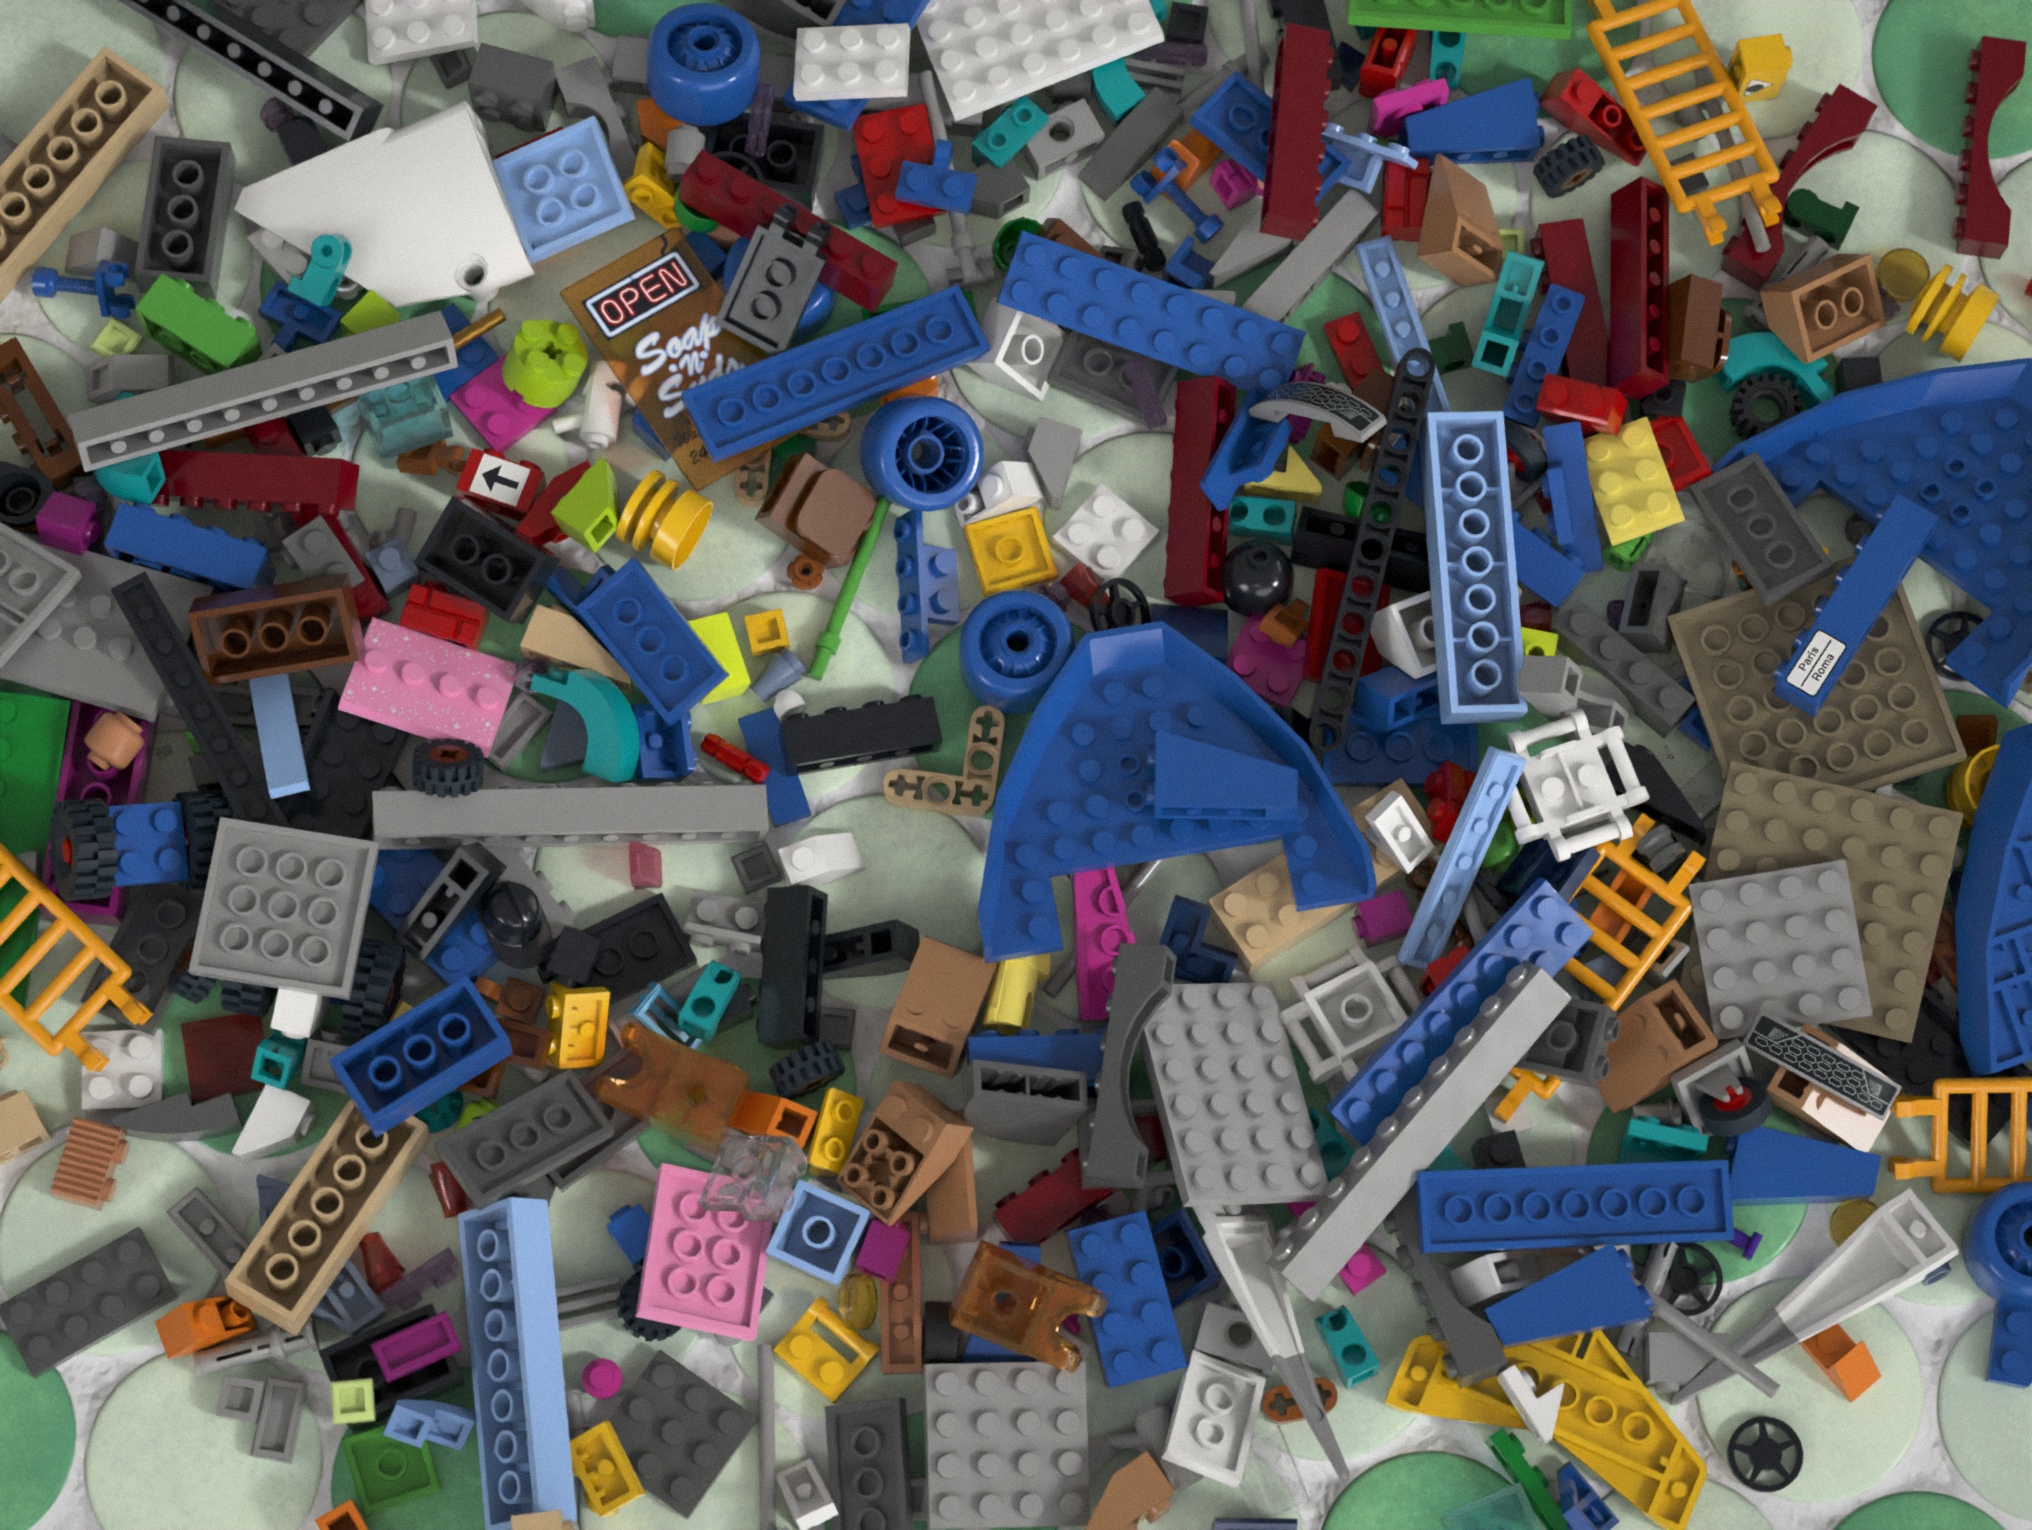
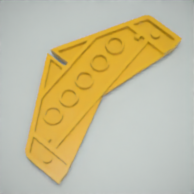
M1601 1330L1592 1333L1582 1359L1576 1357L1585 1333L1503 1349L1507 1359L1506 1369L1515 1364L1520 1372L1525 1370L1536 1385L1537 1391L1534 1392L1536 1398L1564 1383L1552 1437L1556 1442L1664 1530L1686 1529L1707 1476L1706 1465ZM1430 1335L1418 1336L1411 1341L1383 1403L1406 1413L1529 1431L1496 1379L1499 1375L1459 1389L1456 1379H1449L1444 1370L1441 1357L1445 1353L1440 1341L1434 1343Z

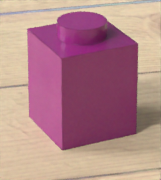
M53 491L36 516L40 544L79 556H83L89 545L97 541L101 532V522L98 521L95 503Z
M1402 889L1358 903L1354 912L1355 917L1351 918L1358 940L1364 938L1367 949L1405 937L1413 921Z
M872 1219L856 1262V1271L894 1285L910 1242V1232L904 1231L905 1225L896 1221L892 1226H888L883 1221L880 1222Z

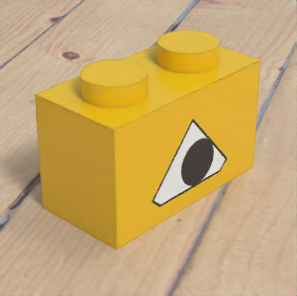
M1782 33L1738 40L1726 70L1743 103L1777 97L1782 84L1786 81L1789 68H1792V52L1789 46L1784 45Z

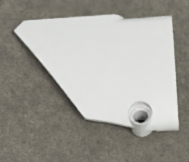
M466 100L401 129L383 128L242 188L234 209L236 213L311 255L312 243L317 237L336 233L344 235L352 245L351 259L344 276L368 291L372 289L394 308L469 295L476 302H489L497 295L500 287L509 286L537 273L535 265L528 260L492 161L495 160V153L482 121ZM484 275L481 282L472 285L475 278Z

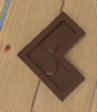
M495 1017L510 1039L513 1054L459 1086L456 1090L496 1100L507 1062L544 1071L554 1037L552 1031Z

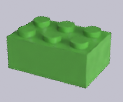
M161 273L135 307L148 338L206 375L254 363L263 355L260 347L261 342L255 333L256 328L250 322L239 316L236 320L224 313L225 309L220 303L211 297H206L204 300L194 294L193 287L179 277H175L173 280Z

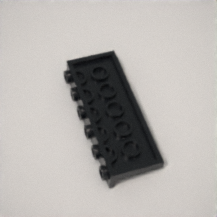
M328 687L324 697L318 696L313 705L311 717L314 720L309 731H303L300 735L310 790L279 797L277 804L289 826L293 829L364 840L371 824L372 791H380L382 788L387 787L410 733L338 710L341 696L338 695L335 689Z
M1926 984L1924 986L1912 1043L1825 1024L1856 1052L1866 1054L1883 1068L1886 1076L1902 1086L1903 1092L1906 1095L1933 1096V1083L1939 1078H1976L1971 1073L1960 1042L1959 1010L1954 1011L1945 1004L1942 994L1930 985ZM2021 1063L1993 1074L1977 1077H2032V1071ZM2027 1092V1099L2032 1094V1092ZM1972 1093L1949 1094L1948 1131L1971 1149ZM1988 1093L1987 1145L2011 1118V1093Z

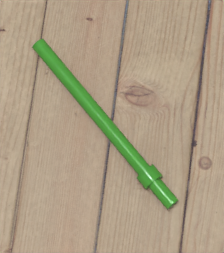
M880 495L876 499L878 504L872 513L874 520L861 537L825 631H820L814 645L817 651L807 674L811 679L822 680L831 655H836L841 642L839 634L891 505L890 502L883 499Z

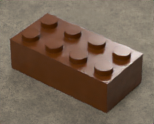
M348 573L197 597L188 611L201 669L210 685L356 662L360 660L365 647Z

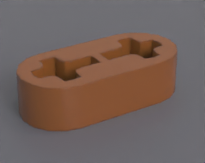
M1313 1378L1316 1387H1319L1322 1393L1328 1392L1330 1396L1324 1401V1410L1328 1414L1337 1402V1390L1329 1380ZM1286 1384L1271 1388L1265 1394L1261 1403V1411L1269 1422L1283 1425L1306 1420L1298 1405L1287 1407L1284 1416H1279L1277 1410H1270L1269 1405L1274 1402L1275 1395H1280L1282 1401L1294 1400Z

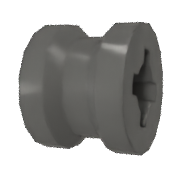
M1667 824L1660 825L1648 832L1635 846L1639 854L1646 855L1650 860L1649 867L1654 873L1661 872L1674 864L1685 852L1684 846L1672 839L1671 829Z

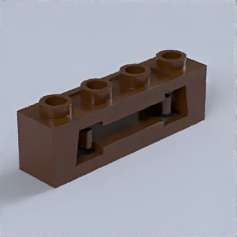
M17 337L1 344L0 418L4 425L12 422L17 430V433L11 436L21 454L30 453L34 459L35 464L29 466L30 469L44 473L52 482L53 489L56 492H60L73 485V477L92 475L93 470L84 472L71 429ZM21 371H24L27 377L24 382L56 436L44 443L50 455L46 459L42 455L45 450L13 394L26 388L19 375ZM7 382L13 394L11 393L9 388L4 390L2 385ZM65 441L69 450L64 451L60 443Z

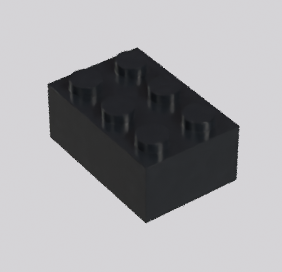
M742 113L729 122L710 126L705 151L710 154L732 151L749 157L760 168L765 186L806 210L813 211L825 147L824 125ZM722 160L738 170L745 166L737 161ZM750 170L747 173V175L757 180L753 172Z
M452 496L414 563L507 623L523 624L562 558L469 498Z
M432 1303L318 1350L330 1383L368 1378L373 1380L376 1421L348 1423L347 1426L352 1432L390 1417L397 1400L414 1399L429 1401L466 1385L454 1354L387 1383L372 1349V1343L436 1315L437 1311Z

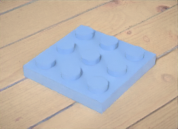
M594 115L492 161L528 260L532 264L635 219L601 126Z

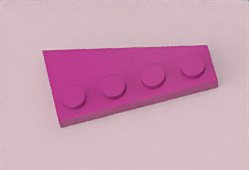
M1114 867L1071 874L1078 1021L1109 1020L1106 1013V1002L1108 995L1113 993L1115 979L1112 976L1113 958L1115 955H1119L1120 943L1136 944L1133 931L1131 932L1125 914L1126 907Z

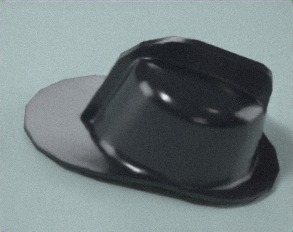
M0 461V520L13 527L26 528L36 524L37 514L54 491L52 482L44 473Z
M509 880L495 883L477 907L480 922L497 957L509 967L521 970L534 968L544 962L551 951L553 941L551 929L539 899L534 891L524 884L510 882Z

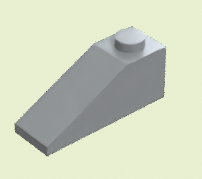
M1261 204L1210 270L1207 287L1215 290L1286 256L1292 247H1297L1301 241L1259 233Z

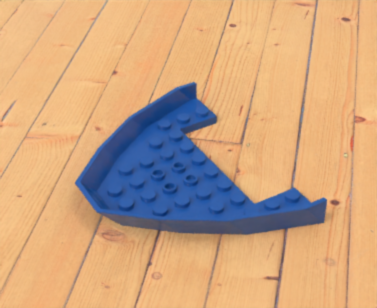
M2031 358L1938 368L1840 393L1737 444L1711 468V472L1714 474L1757 452L1795 509L1820 487L1874 527L1878 525L1874 522V519L1885 502L1891 504L1897 494L1937 515L1936 530L1918 558L1993 611L1946 657V665L2006 709L2008 708L2032 666Z
M1163 621L1085 633L1036 706L996 795L977 910L984 961L986 964L1063 951L1051 877L1282 840L1296 912L1374 899L1377 881L1370 848L1307 743L1236 673ZM1156 731H1165L1297 769V821L1155 819L1154 805H1147V781H1155V768H1147L1148 745H1155Z
M2032 723L2012 729L2004 734L1974 816L1955 911L1960 1042L1973 1077L1993 1074L2032 1060Z

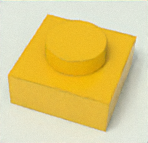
M782 608L744 616L752 657L782 651L785 647L790 649Z

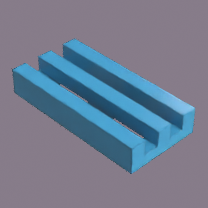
M652 981L648 986L650 989L648 993H642L638 998L640 1001L636 1007L632 1005L627 1012L670 1053L685 1063L703 1040L694 1036L691 1038L684 1031L678 1029V1025L654 1003L658 997L677 1016L683 1008L661 985ZM647 1009L686 1045L683 1050L645 1014Z

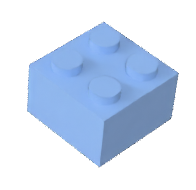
M799 1179L765 1253L778 1261L845 1290L855 1269L872 1219L877 1220L878 1217L870 1210Z

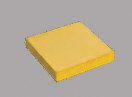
M1036 506L963 525V532L984 599L1001 591L1024 589L1058 579V573Z

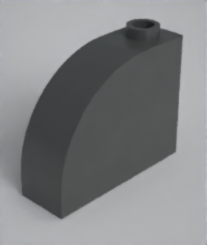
M718 0L757 25L792 39H797V28L831 27L846 0Z
M972 1059L963 1073L965 1120L974 1127L973 1129L992 1138L1054 1147L1088 1110L1086 1072Z

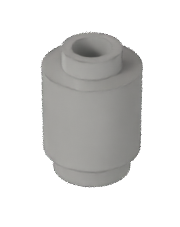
M678 125L676 129L668 132L664 169L667 171V178L673 182L681 183L682 175L702 149L704 150L705 136L698 132L699 129L697 127Z

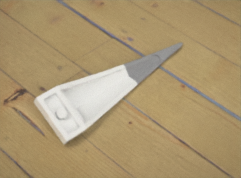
M1909 1188L1878 1208L1816 1270L1732 1345L1730 1349L1755 1366L1926 1279L1928 1273L1958 1255V1246ZM1716 1359L1673 1396L1672 1405H1678L1737 1375V1373Z
M1264 1204L1192 1207L1198 1217V1221L1206 1232L1202 1240L1338 1477L1343 1482L1349 1476V1470L1317 1391L1295 1321L1286 1282L1266 1263L1272 1256V1251L1277 1241L1273 1221Z

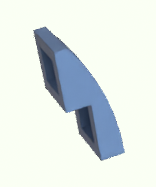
M414 1399L397 1400L383 1430V1435L419 1448L422 1447L424 1440L427 1439L461 1451L475 1423L476 1415L473 1410L442 1402Z

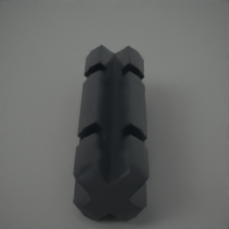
M1132 201L1123 206L1122 215L1126 223L1130 225L1129 230L1140 254L1144 257L1143 261L1147 270L1150 272L1156 271L1166 265V257L1162 248L1158 247L1159 242L1148 218L1144 216L1145 211L1141 202Z

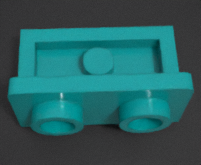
M1025 95L1021 96L1013 104L1006 106L999 114L997 120L987 129L981 130L975 136L971 144V162L977 166L986 158L997 169L1002 168L1048 124L1049 116Z
M1637 1116L1636 1119H1630L1623 1128L1617 1164L1699 1161L1700 1157L1706 1152L1709 1136L1699 1134V1129L1694 1126L1677 1124L1675 1128L1660 1125L1659 1119L1649 1116Z

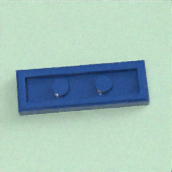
M773 707L738 718V724L748 753L757 761L760 760L767 764L770 768V773L766 780L759 785H766L767 806L774 828L810 817L811 811L799 776L787 777L778 735L780 721Z

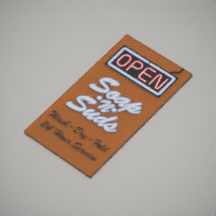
M676 226L560 291L559 295L696 493L812 426H806L712 464L681 400V392L765 360L768 357L761 348L714 323L725 300V296Z

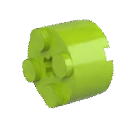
M551 320L525 321L518 330L502 365V377L507 388L511 392L515 389L524 396L523 402L534 407L554 408L563 404L575 391L588 362L587 349L579 337V329L571 323L561 324Z

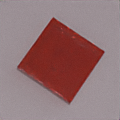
M235 1014L181 1024L193 1103L207 1101L227 1093L237 1096L263 1091L266 1084L251 1079L257 1046L265 1039L262 1018L246 1014ZM269 1067L265 1070L270 1073Z

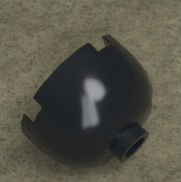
M1260 540L1243 542L1230 550L1224 558L1221 568L1224 603L1230 610L1244 617H1252L1253 613H1265L1266 616L1277 603L1286 607L1292 599L1295 579L1294 569L1288 556L1278 546Z

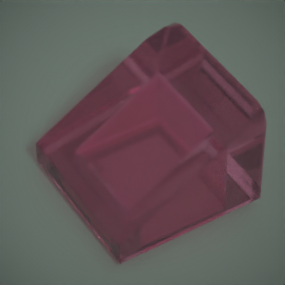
M631 842L629 844L630 879L634 890L662 887L661 852L657 848L639 842Z

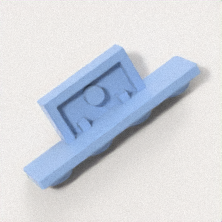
M1327 122L1325 131L1321 132L1323 140L1352 162L1348 171L1336 182L1337 184L1371 194L1384 160L1414 170L1417 168L1418 162L1409 156L1410 150L1399 144L1389 142L1388 146L1384 147L1376 144L1377 139L1375 137L1356 131L1353 137L1344 134L1345 129L1332 122Z

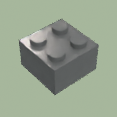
M481 43L468 80L475 113L485 121L493 123L499 122V120L508 122L525 132H534L535 130L546 132L559 94L554 63Z

